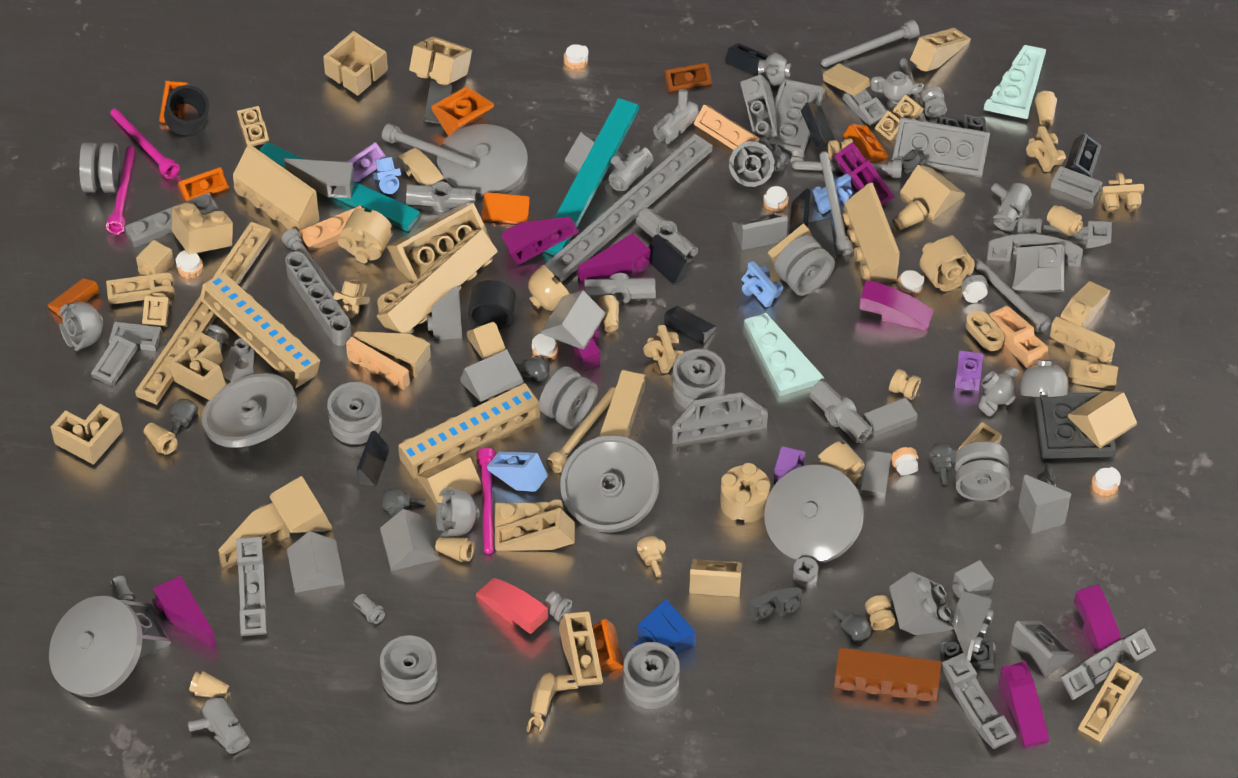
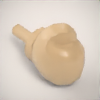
M656 536L640 538L637 542V550L640 557L645 562V565H652L656 577H661L662 573L658 563L662 561V555L666 550L664 541Z

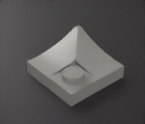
M1056 244L1017 248L1016 270L1012 290L1025 293L1064 292L1065 246Z

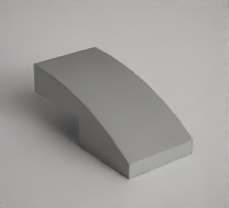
M866 89L855 96L845 93L842 98L850 109L870 126L880 121L887 112L878 98L872 99Z

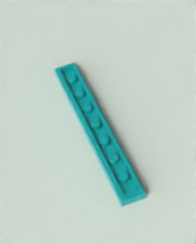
M620 98L617 99L554 219L571 217L576 227L578 226L611 164V159L616 155L640 109L638 104ZM571 237L544 252L555 256L568 245Z
M266 142L259 150L284 169V159L306 160L269 142ZM357 182L353 183L351 198H335L355 208L361 205L362 208H365V212L377 211L386 217L392 225L407 232L410 231L421 217L420 211Z

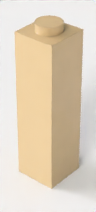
M625 370L621 371L599 437L615 435L629 438L645 391L644 374Z

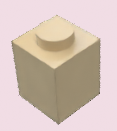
M155 240L136 257L138 272L142 276L167 273L174 265L172 249Z

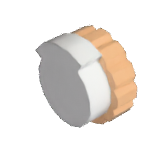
M577 44L569 46L564 53V64L573 70L584 68L588 63V48L585 45Z
M780 186L769 188L763 197L765 208L771 212L778 213L788 207L789 196H787L786 190Z
M184 250L177 255L176 265L182 277L195 278L202 273L203 262L198 254H188Z
M913 270L903 272L898 278L897 289L912 297L919 295L923 289L924 275L921 276Z
M538 334L533 338L531 347L534 357H541L547 362L557 358L558 346L553 338L543 334Z
M912 447L900 448L892 454L891 461L899 475H910L919 470L917 462L919 457L917 451Z
M1113 467L1098 470L1092 478L1091 486L1093 491L1101 496L1115 494L1120 484V473Z

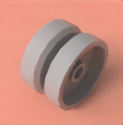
M95 142L82 143L79 170L81 188L84 193H95L99 186H101L104 193H116L118 191L120 159L116 142H104L100 147V151Z
M805 235L793 240L781 251L776 259L774 270L797 295L804 296L814 292L827 281L834 269L835 260L825 249H822L812 236Z
M693 349L677 357L673 364L672 393L675 400L682 407L687 408L694 400L724 395L725 365L718 355L706 349Z
M563 367L546 384L540 396L539 410L550 418H556V421L565 428L573 429L586 418L592 409L597 397L598 386L586 377L581 378L580 374L570 367Z
M348 382L338 386L331 392L327 405L329 424L333 435L338 440L350 445L363 444L367 442L370 432L376 431L379 434L382 428L381 401L374 388L361 382Z
M975 442L961 447L955 454V482L958 493L965 498L975 501H987L1003 496L1010 488L1009 454L1006 449L999 444L991 442Z
M408 635L391 640L383 648L380 656L383 687L388 695L403 702H415L428 697L435 689L438 681L436 654L431 644L421 637Z
M645 642L631 649L624 660V691L627 698L635 705L645 709H658L674 700L679 691L680 672L676 653L668 646L658 642Z

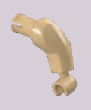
M549 672L541 676L533 694L530 712L534 714V717L529 720L526 727L528 733L533 724L539 727L537 735L541 733L544 726L541 717L547 716L551 699L556 694V691L578 689L576 682H567L575 680L573 674L554 676Z

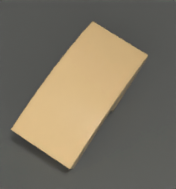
M905 94L892 112L889 110L886 112L875 129L892 142L897 137L900 117L916 120L924 108Z
M259 106L238 110L237 116L246 145L256 146L269 142Z
M416 147L396 158L407 175H413L419 185L432 186L434 183L444 180L437 167Z

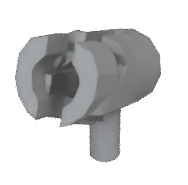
M679 90L678 106L664 115L653 127L654 135L660 142L665 139L666 144H670L678 137V134H682L687 127L695 122L699 115L698 105L687 101L688 90Z
M637 145L629 150L622 159L618 156H614L611 159V163L615 166V169L609 175L610 185L613 189L617 191L627 190L638 176L640 177L643 171L647 170L653 163V156L646 147L639 152L640 146Z
M995 183L991 191L1001 197L1002 203L1001 205L998 204L993 217L996 218L994 224L1001 230L1013 231L1018 223L1016 219L1022 216L1031 198V190L1024 183H1014L1009 191Z
M223 698L209 699L204 704L202 710L205 718L188 721L190 732L205 728L210 732H215L214 738L230 754L241 751L250 743V739Z

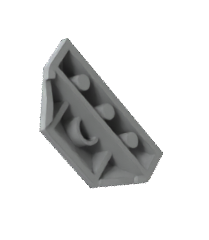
M742 392L694 400L672 426V444L767 428L768 412Z

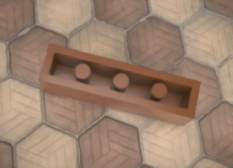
M839 648L834 687L847 691H866L870 694H889L898 698L911 697L918 698L921 701H937L942 661Z

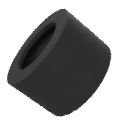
M182 85L173 89L167 97L164 110V119L167 126L173 132L180 135H193L201 131L206 124L209 111V100L206 94L201 89L191 85ZM180 104H189L196 108L199 118L193 121H184L177 118L172 112Z
M485 280L476 283L472 287L468 309L470 321L477 326L495 322L498 329L509 326L512 323L516 299L514 289L506 283L495 280Z

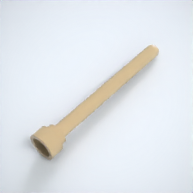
M611 387L561 450L552 452L546 459V465L556 473L562 472L568 460L567 456L611 403L616 387Z

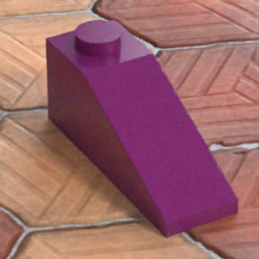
M571 217L521 222L501 233V236L517 265H520L579 233Z
M632 233L579 265L578 282L583 284L584 279H609L616 273L632 276L639 271H643L650 265V249Z
M181 575L153 588L155 598L152 599V602L158 613L162 612L167 621L211 647L216 645L214 632Z
M1026 661L1001 667L998 684L1024 748L1049 742L1050 739L1035 682Z

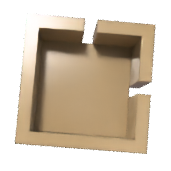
M354 31L323 56L325 75L339 84L343 82V86L356 95L361 94L372 84L371 80L376 81L388 71L386 51Z
M432 36L424 40V42L422 41L414 45L409 71L415 72L418 77L429 78L431 76L437 83L449 85L467 75L472 49Z

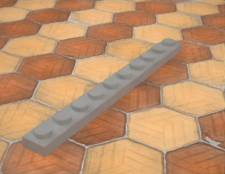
M694 134L550 259L545 266L562 283L578 269L579 265L591 258L631 223L643 209L648 208L712 152V144Z

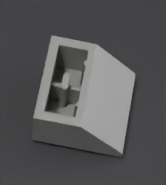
M910 572L889 586L900 629L916 636L954 629L952 625L953 613L949 608L947 591L943 585Z

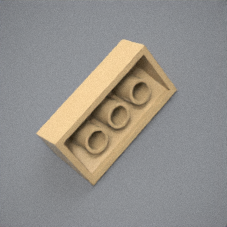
M248 145L233 173L234 190L239 196L246 197L256 208H261L267 212L273 220L281 222L287 230L295 228L300 231L316 224L319 221L316 190L252 145Z
M868 183L844 203V212L841 213L843 224L848 229L847 237L854 245L855 259L860 261L862 278L883 285L897 282L900 252L873 183Z
M463 203L387 245V248L397 268L413 283L469 232L483 229L490 240L491 238L474 203Z

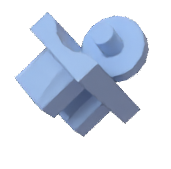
M392 157L376 159L378 172L373 173L374 180H380L379 187L383 193H395L399 188V181L395 176L401 175L400 168H394Z
M848 174L842 177L834 176L838 201L841 207H844V203L851 196L855 195L851 186V176ZM819 186L811 191L813 201L817 203L819 212L824 214L831 210L826 187L821 188Z
M754 261L749 262L747 265L748 270L741 279L744 282L742 292L747 296L754 294L765 307H769L774 298L781 295L783 285L779 281L772 282L769 279L770 271L766 266L758 267Z

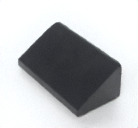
M737 43L728 48L725 62L758 76L759 60H766L768 55Z
M807 102L801 109V113L816 148L828 147V141L835 140L825 114L821 106Z
M1083 133L1074 140L1065 168L1091 177L1102 145Z
M806 188L792 202L789 235L803 223L808 228L810 189Z
M655 235L648 247L650 249V264L675 285L687 277V261L659 235Z
M679 306L673 307L664 314V324L703 344L717 328V326Z
M376 431L370 432L357 467L359 483L369 486H377L390 451L388 444Z

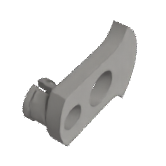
M242 338L237 339L234 342V346L231 347L229 371L223 376L224 380L228 383L255 374V350ZM240 361L248 363V366L244 369H238L235 365Z

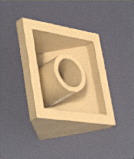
M917 165L900 191V195L909 202L920 201L927 211V216L932 220L965 196L964 192L936 170L922 165Z
M1103 391L1068 414V418L1099 448L1107 445L1137 425L1124 392Z
M459 454L417 475L418 481L436 506L437 503H442L443 496H439L443 488L461 489L469 493L471 497L482 492V484L472 460L464 455Z
M303 476L281 487L269 496L291 533L332 530L329 520Z
M692 559L689 593L740 597L742 562Z

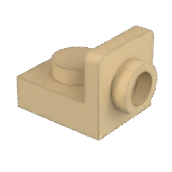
M152 293V296H145L143 325L167 327L168 312L172 302L165 294Z

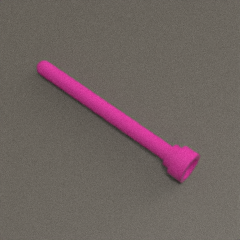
M114 108L110 111L111 116L159 164V171L165 178L171 179L178 174L180 167L173 159L165 158L118 109Z
M134 146L126 148L114 212L107 218L106 229L113 234H120L125 228L126 221L123 216V210L135 155Z
M481 448L476 452V462L482 469L483 542L486 554H492L494 551L492 476L486 467L496 456L495 450L491 448Z

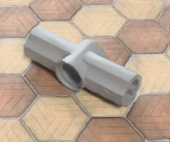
M437 182L432 186L407 185V205L432 206L438 212L448 211L450 208H455L463 203H474L476 207L477 189L453 188L446 182Z
M651 208L643 209L636 218V224L652 238L655 235H659L687 261V264L698 253V248L677 231V225L674 222L665 221Z
M616 273L609 279H584V292L592 300H598L605 295H613L620 305L628 303L630 299L655 298V277L629 278L624 273Z
M820 381L814 385L809 397L825 412L828 422L833 427H840L855 443L861 444L867 440L868 436L872 433V427L857 413L854 403L848 397L842 398L826 381Z

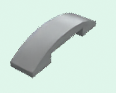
M1018 218L1017 234H1038L1056 237L1071 242L1083 249H1089L1111 243L1112 222L1089 221L1088 227H1082L1079 233L1069 236L1051 225H1042V219Z
M1017 234L989 241L987 260L1010 262L1011 254L1017 255V248L1062 244L1065 246L1064 266L1080 267L1083 248L1056 237L1038 234Z
M262 538L236 539L241 636L267 634Z
M1141 628L1089 656L1064 673L1060 678L1071 699L1074 700L1093 689L1097 683L1106 679L1116 662L1126 667L1131 663L1138 662L1156 651L1145 628Z
M964 653L942 662L943 671L955 697L981 737L993 749L1015 740L1017 736L1004 715L1000 717L976 679L977 672L970 661L966 660Z

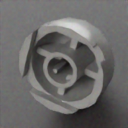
M748 141L740 144L733 150L729 159V169L733 178L738 183L747 187H756L764 184L771 177L774 171L775 160L772 152L766 145Z
M72 302L61 307L59 316H63V323H60L59 327L62 337L69 347L74 345V350L77 351L85 349L99 340L102 332L103 318L92 305L84 302Z
M1037 360V365L1029 366L1021 376L1020 390L1023 396L1040 397V395H1048V397L1068 395V377L1062 368L1052 365L1051 360Z
M443 488L439 496H443L442 503H437L436 506L438 531L443 529L441 537L463 536L472 529L475 521H478L479 508L475 505L471 495L466 491L457 488Z

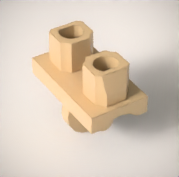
M1039 126L1037 135L1029 140V144L1026 147L1027 155L1029 157H1036L1044 172H1050L1054 165H1062L1066 158L1063 150H1056L1055 148L1058 144L1056 134H1049L1045 126Z
M1117 173L1116 180H1108V186L1102 187V192L1099 193V201L1104 202L1106 211L1119 209L1120 199H1126L1127 209H1138L1141 205L1144 184L1132 185V179H1124L1123 173Z
M357 280L344 281L342 291L335 292L333 299L342 300L339 305L349 319L358 315L359 305L369 304L370 297L364 296L367 283Z
M658 325V333L647 340L648 343L643 347L645 356L653 357V360L658 361L661 373H669L677 357L683 354V351L673 350L679 344L677 333L667 332L665 325Z

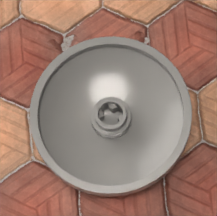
M477 124L461 128L449 135L440 146L443 149L475 160L477 162L476 168L470 169L437 156V169L444 177L442 182L448 183L453 188L477 189V199H484L486 192L506 194L512 191L524 179L528 168L527 150L521 139L508 129L490 124Z
M268 373L245 376L225 385L208 401L202 413V424L207 436L218 445L231 448L251 446L274 436L289 423L297 408V396L290 382L281 376Z
M601 436L582 444L568 458L561 475V495L569 513L583 526L598 532H619L636 525L651 511L659 492V474L650 454L637 442L622 436Z
M817 464L798 467L785 474L770 491L764 511L766 530L774 545L783 554L795 561L802 557H809L815 560L817 564L831 561L845 553L856 541L864 518L862 498L852 481L837 469Z
M94 596L74 605L57 624L50 642L49 663L56 681L66 690L82 697L101 696L120 686L135 668L141 653L143 636L141 624L136 613L124 602L110 596Z

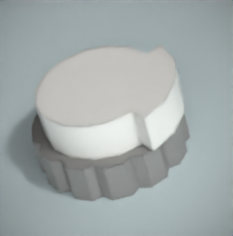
M982 275L967 277L961 285L965 300L971 303H978V300L983 299L988 292L987 280Z

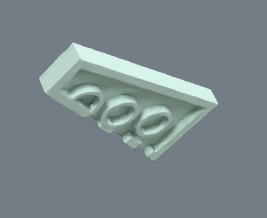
M1024 45L1013 61L1009 71H1006L999 86H996L990 99L985 102L984 110L1028 119L1046 49Z
M767 313L744 319V326L779 397L813 387L820 381L824 382L822 374Z

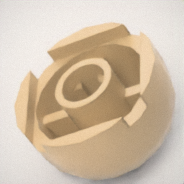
M544 264L530 277L528 289L532 296L529 299L538 309L542 306L547 311H554L561 298L570 293Z

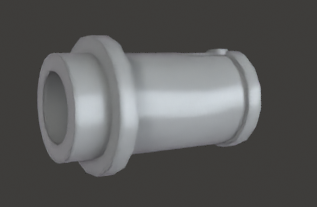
M117 576L113 578V581H110L116 599L135 600V595L130 592L124 576Z
M364 593L356 597L353 605L367 617L366 619L369 623L378 624L383 620L385 613L382 606H377Z

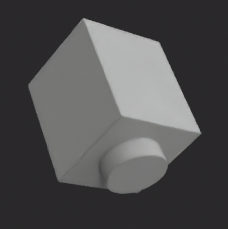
M979 560L955 572L952 588L958 598H960L963 591L983 597L992 592L994 578Z

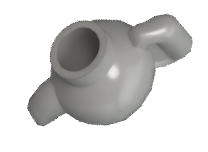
M774 52L766 60H759L758 75H762L771 86H777L785 81L786 77L791 76V63H787V60L782 55Z
M895 71L886 78L875 76L871 79V90L884 93L890 102L898 104L905 94L907 96L922 92L924 88L923 83H913L909 76L900 71Z
M1011 367L1002 374L991 371L982 379L981 385L985 389L984 395L979 402V409L987 416L994 415L998 405H1009L1014 401L1016 394L1013 378L1019 374L1020 370Z

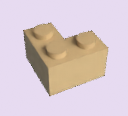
M184 203L180 206L172 207L171 230L188 254L232 246L233 222L225 211H214L202 215L194 203Z
M201 332L169 362L176 383L208 400H211L226 385L221 367L219 366L223 361L219 343L217 340Z
M99 404L86 420L65 410L50 427L55 445L93 465L123 431L119 413L102 404Z

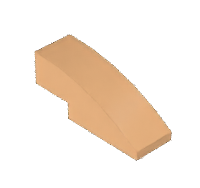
M1009 306L988 314L1005 335L1004 344L1026 368L1037 365V360H1049L1048 346L1034 335V327Z

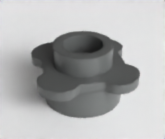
M911 151L902 158V167L905 168L906 173L913 172L917 165L924 164L925 159L921 158V153Z

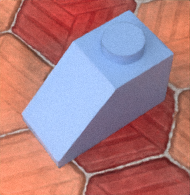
M499 451L486 466L488 471L517 491H536L548 477L538 453Z

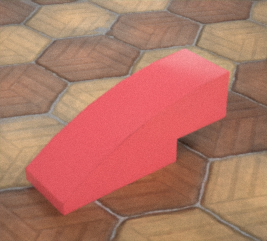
M493 578L476 593L480 600L513 625L516 622L529 634H532L548 619V608L523 590L505 581Z

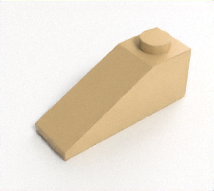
M955 28L919 37L910 61L915 63L916 67L922 71L939 68L966 46L971 38Z
M1089 281L1070 299L1060 318L1087 329L1111 290Z
M355 332L354 334L356 340L408 369L409 374L417 377L431 358L430 343L421 337L406 333Z
M273 502L268 505H262L257 510L252 511L219 548L218 553L222 567L237 561L236 539L261 537L264 549L290 537L289 529Z
M561 508L495 528V549L497 551L554 550L575 543V522Z
M590 613L564 614L559 630L563 650L577 687L602 684L603 679Z
M1116 662L1078 729L1101 742L1131 700L1143 678L1136 672Z

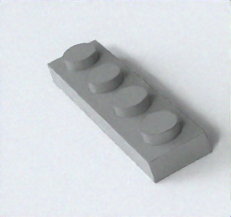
M209 193L184 202L194 203L202 215L219 211ZM172 207L124 226L125 232L134 248L173 233L171 230Z

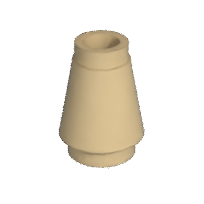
M1042 91L1037 94L1035 99L1040 124L1042 126H1050L1053 124L1057 98L1053 92Z
M911 201L892 219V223L898 231H901L924 221L927 211L920 201Z
M613 295L600 297L597 305L605 312V317L602 320L605 331L613 332L618 330L619 301Z
M149 423L144 428V434L158 453L170 454L177 447V439L174 433L155 423Z
M439 537L436 541L435 549L457 561L464 562L471 560L474 553V543L469 541L468 538Z
M204 671L202 673L195 672L189 691L194 692L195 696L223 698L225 700L230 685Z

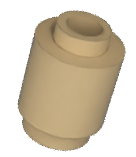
M1053 206L1047 215V222L1052 227L1069 236L1079 233L1083 226L1081 215L1064 206Z

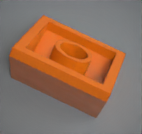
M466 86L432 105L431 109L449 136L484 117L494 108V103Z

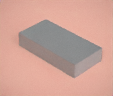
M1060 166L1051 181V188L1093 203L1102 188L1103 182Z
M114 322L109 343L117 335L135 343L139 350L157 351L162 334L161 327Z
M115 335L91 372L92 377L113 387L137 351V345Z
M907 397L863 415V419L872 427L874 437L917 421L918 417Z
M867 450L861 488L862 496L885 499L891 453Z

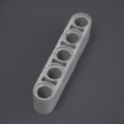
M299 251L289 253L285 259L289 280L331 342L337 346L346 345V342L352 337L349 318L338 302L333 299L334 296L307 257Z

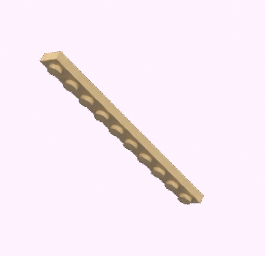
M250 222L213 278L225 272L239 285L272 236V230ZM200 297L135 390L136 397L157 405L174 381L169 362L199 332L205 334L208 326L212 325L217 315L200 300Z

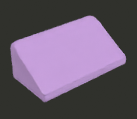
M376 142L347 161L353 163L354 182H359L377 169L376 159L386 157Z

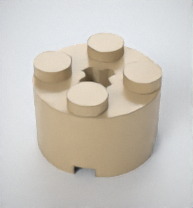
M365 208L355 209L351 213L338 239L339 246L354 255L356 260L361 263H367L368 260L380 258L393 236V232L391 233L390 230L392 226L388 219L374 210L371 213L365 212Z
M953 235L939 239L934 243L929 242L922 249L923 254L920 259V268L936 288H940L941 291H951L960 287L966 275L968 274L970 277L973 273L975 266L973 258Z
M840 441L832 444L818 456L821 460L817 465H825L837 469L846 475L854 485L862 479L860 473L865 468V464L845 441L842 444Z
M745 463L726 472L721 478L720 493L721 509L724 514L732 520L740 519L744 520V522H754L762 518L770 493V481L767 475L752 463Z

